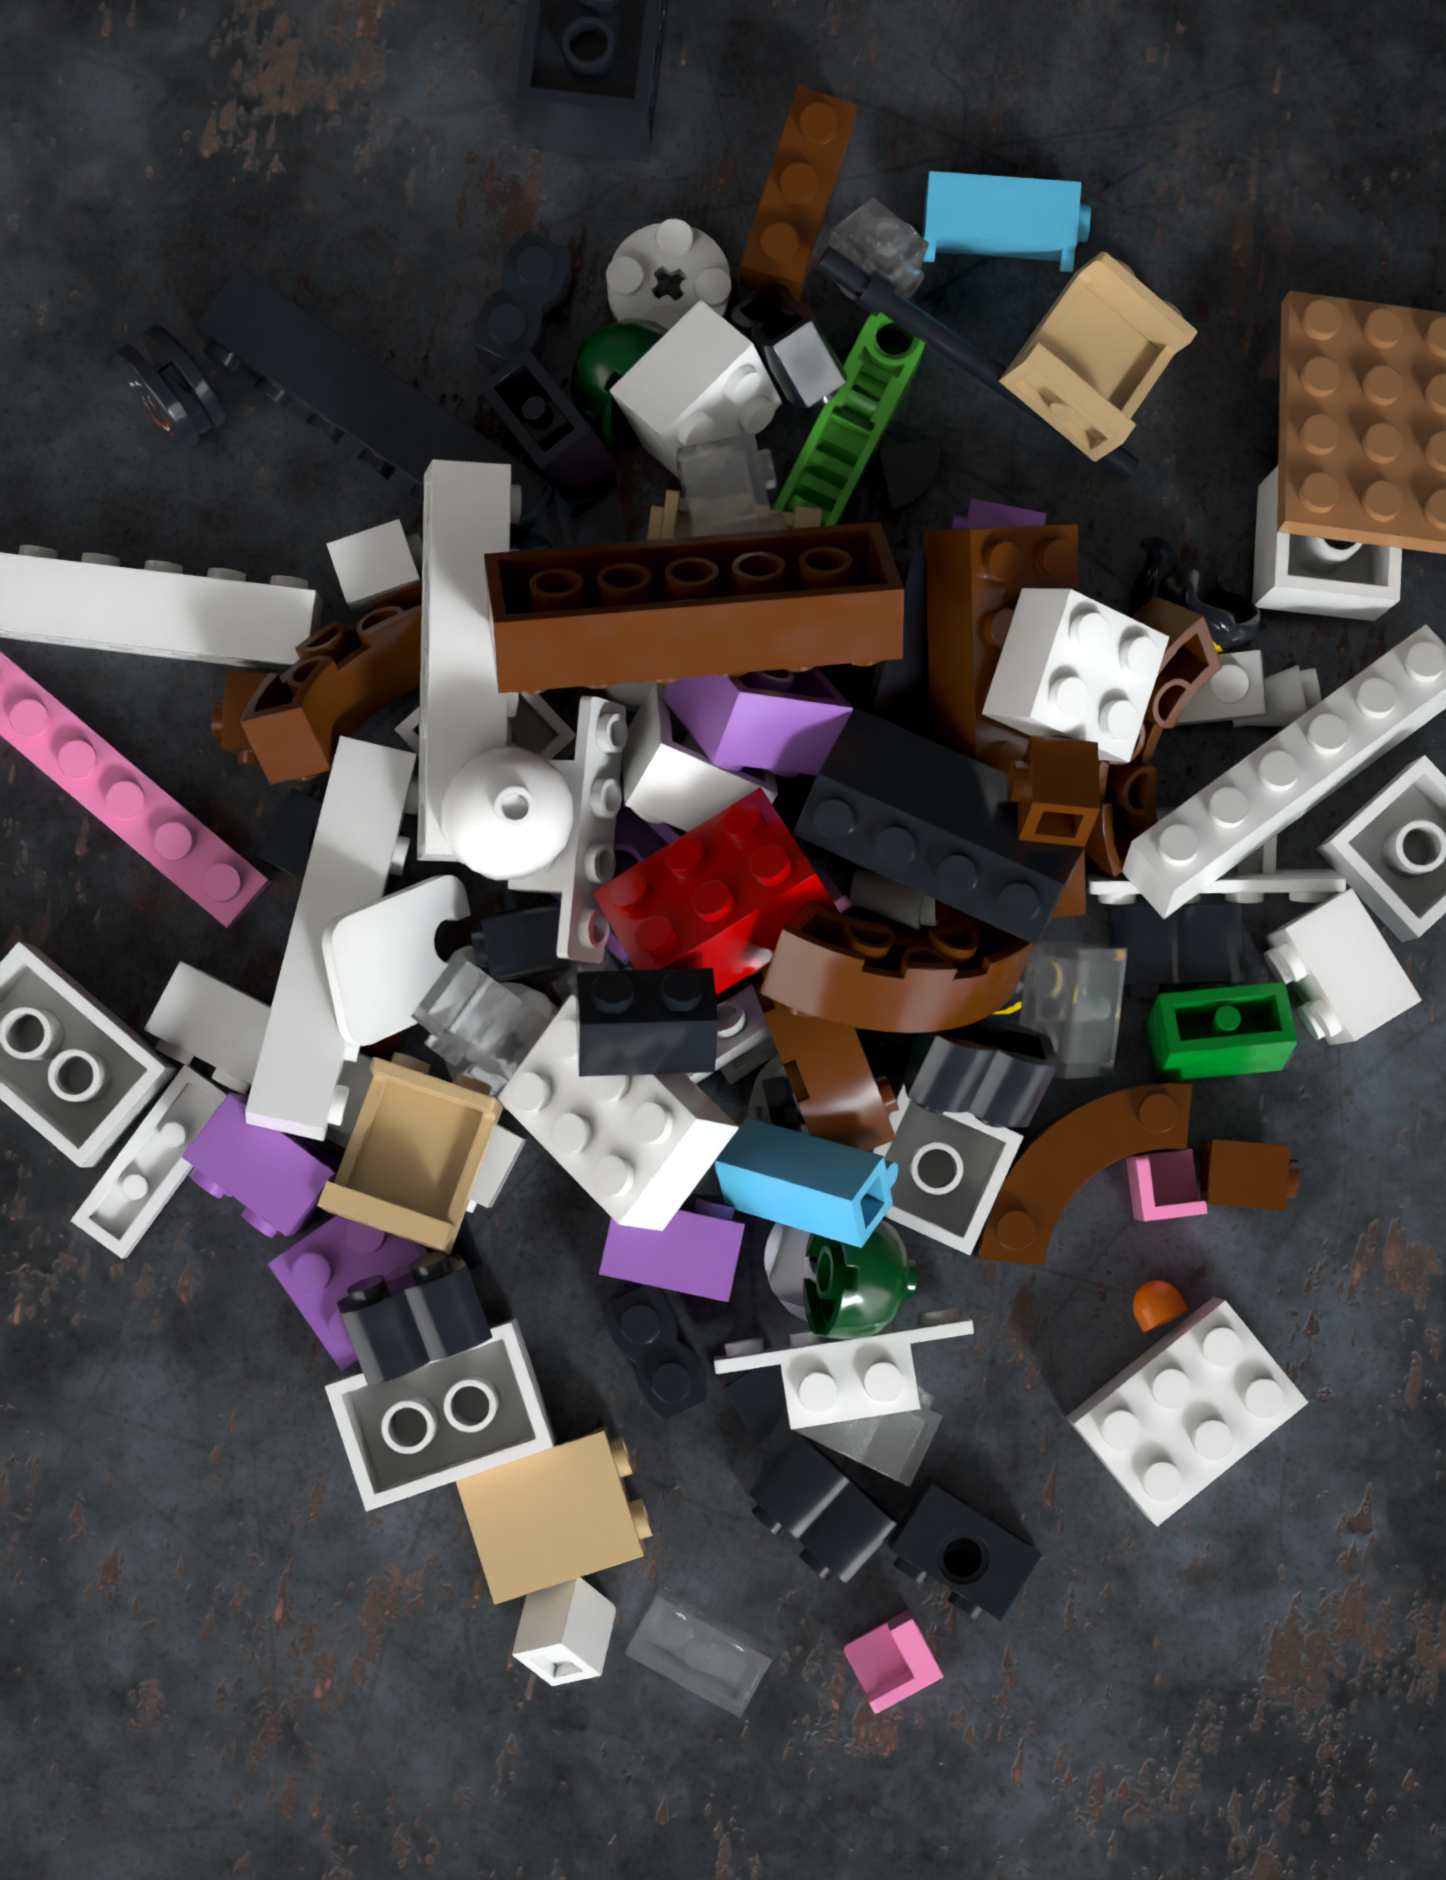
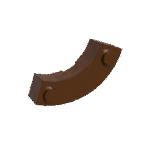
M422 579L417 583L372 599L371 603L375 610L346 627L340 622L333 620L295 648L300 658L281 677L276 673H269L254 692L245 708L240 723L270 785L293 779L296 781H307L319 776L323 772L330 771L340 736L349 738L366 719L402 694L420 686Z
M1157 596L1137 610L1131 618L1169 636V640L1130 762L1099 760L1100 811L1084 847L1085 862L1113 877L1122 872L1131 842L1158 822L1156 814V787L1159 771L1152 767L1151 763L1163 728H1174L1179 716L1196 692L1214 674L1222 669L1204 615Z
M810 901L782 929L760 993L781 1003L788 1012L801 1017L815 1016L857 1028L901 1033L949 1030L975 1023L990 1016L1013 997L1034 944L971 915L951 923L930 926L926 937L899 938L895 937L894 932L888 925L849 917Z
M770 962L748 975L810 1136H816L865 1151L897 1140L888 1114L899 1110L897 1101L886 1074L873 1077L855 1028L815 1016L801 1017L788 1012L781 1003L761 994L760 990Z
M1154 1084L1108 1092L1061 1113L1043 1126L1023 1145V1148L1014 1157L976 1241L974 1257L983 1260L1045 1266L1050 1238L1061 1213L1071 1198L1090 1178L1107 1166L1137 1153L1158 1149H1187L1192 1084Z

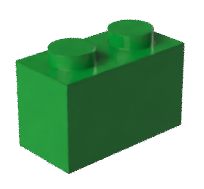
M1285 982L1158 994L1146 1022L1157 1083L1283 1070L1298 1042Z

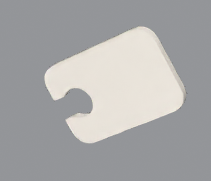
M453 875L430 877L338 915L330 920L325 927L322 937V951L338 1028L341 1036L347 1043L357 1046L374 1044L467 1001L475 995L481 980V968L477 967L473 946H465L454 951L451 958L446 962H443L437 956L434 947L435 932L442 921L445 919L458 921L470 916L467 894L463 883Z

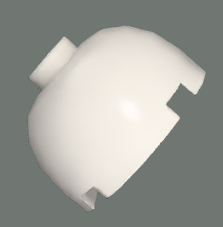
M519 747L490 748L467 759L449 779L440 803L441 832L452 855L462 864L465 863L472 871L496 881L521 880L548 867L566 847L574 824L573 798L561 772L543 756Z

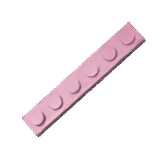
M0 651V735L222 925L231 929L272 881Z

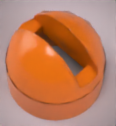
M1162 1280L1145 1282L1137 1290L1133 1300V1313L1144 1334L1169 1323L1189 1310L1180 1292L1172 1284Z

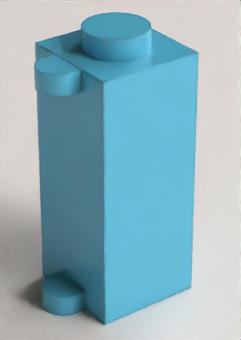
M929 171L925 189L921 261L934 262L935 252L1059 261V271L1073 272L1077 242L1087 243L1091 204L1080 203L1081 182Z
M749 1117L743 1121L714 1161L715 1173L719 1179L725 1206L734 1207L735 1210L860 1248H862L893 1204L890 1189L898 1175L897 1163L885 1160L882 1155L816 1136L811 1137L809 1134Z

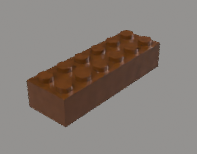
M881 521L484 553L488 620L498 693L517 692L533 695L555 688L584 686L591 689H603L615 683L649 680L656 683H671L684 677L708 675L732 678L755 671L785 669L792 672H803L815 666L849 663L857 666H871L884 660L903 659L904 587Z
M1078 524L925 530L931 739L1009 773L1012 761H1022L1031 736L983 715L982 711L1022 588L1072 589L1079 593ZM1085 848L1052 918L1086 914ZM935 900V920L954 922L968 915Z

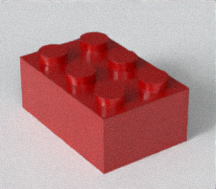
M761 787L592 892L636 970L713 968L716 995L771 962L782 929L810 901L840 913Z

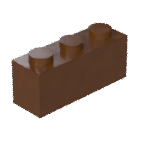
M797 86L740 263V286L759 291L770 283L783 284L789 288L796 302H800L854 134L858 104Z

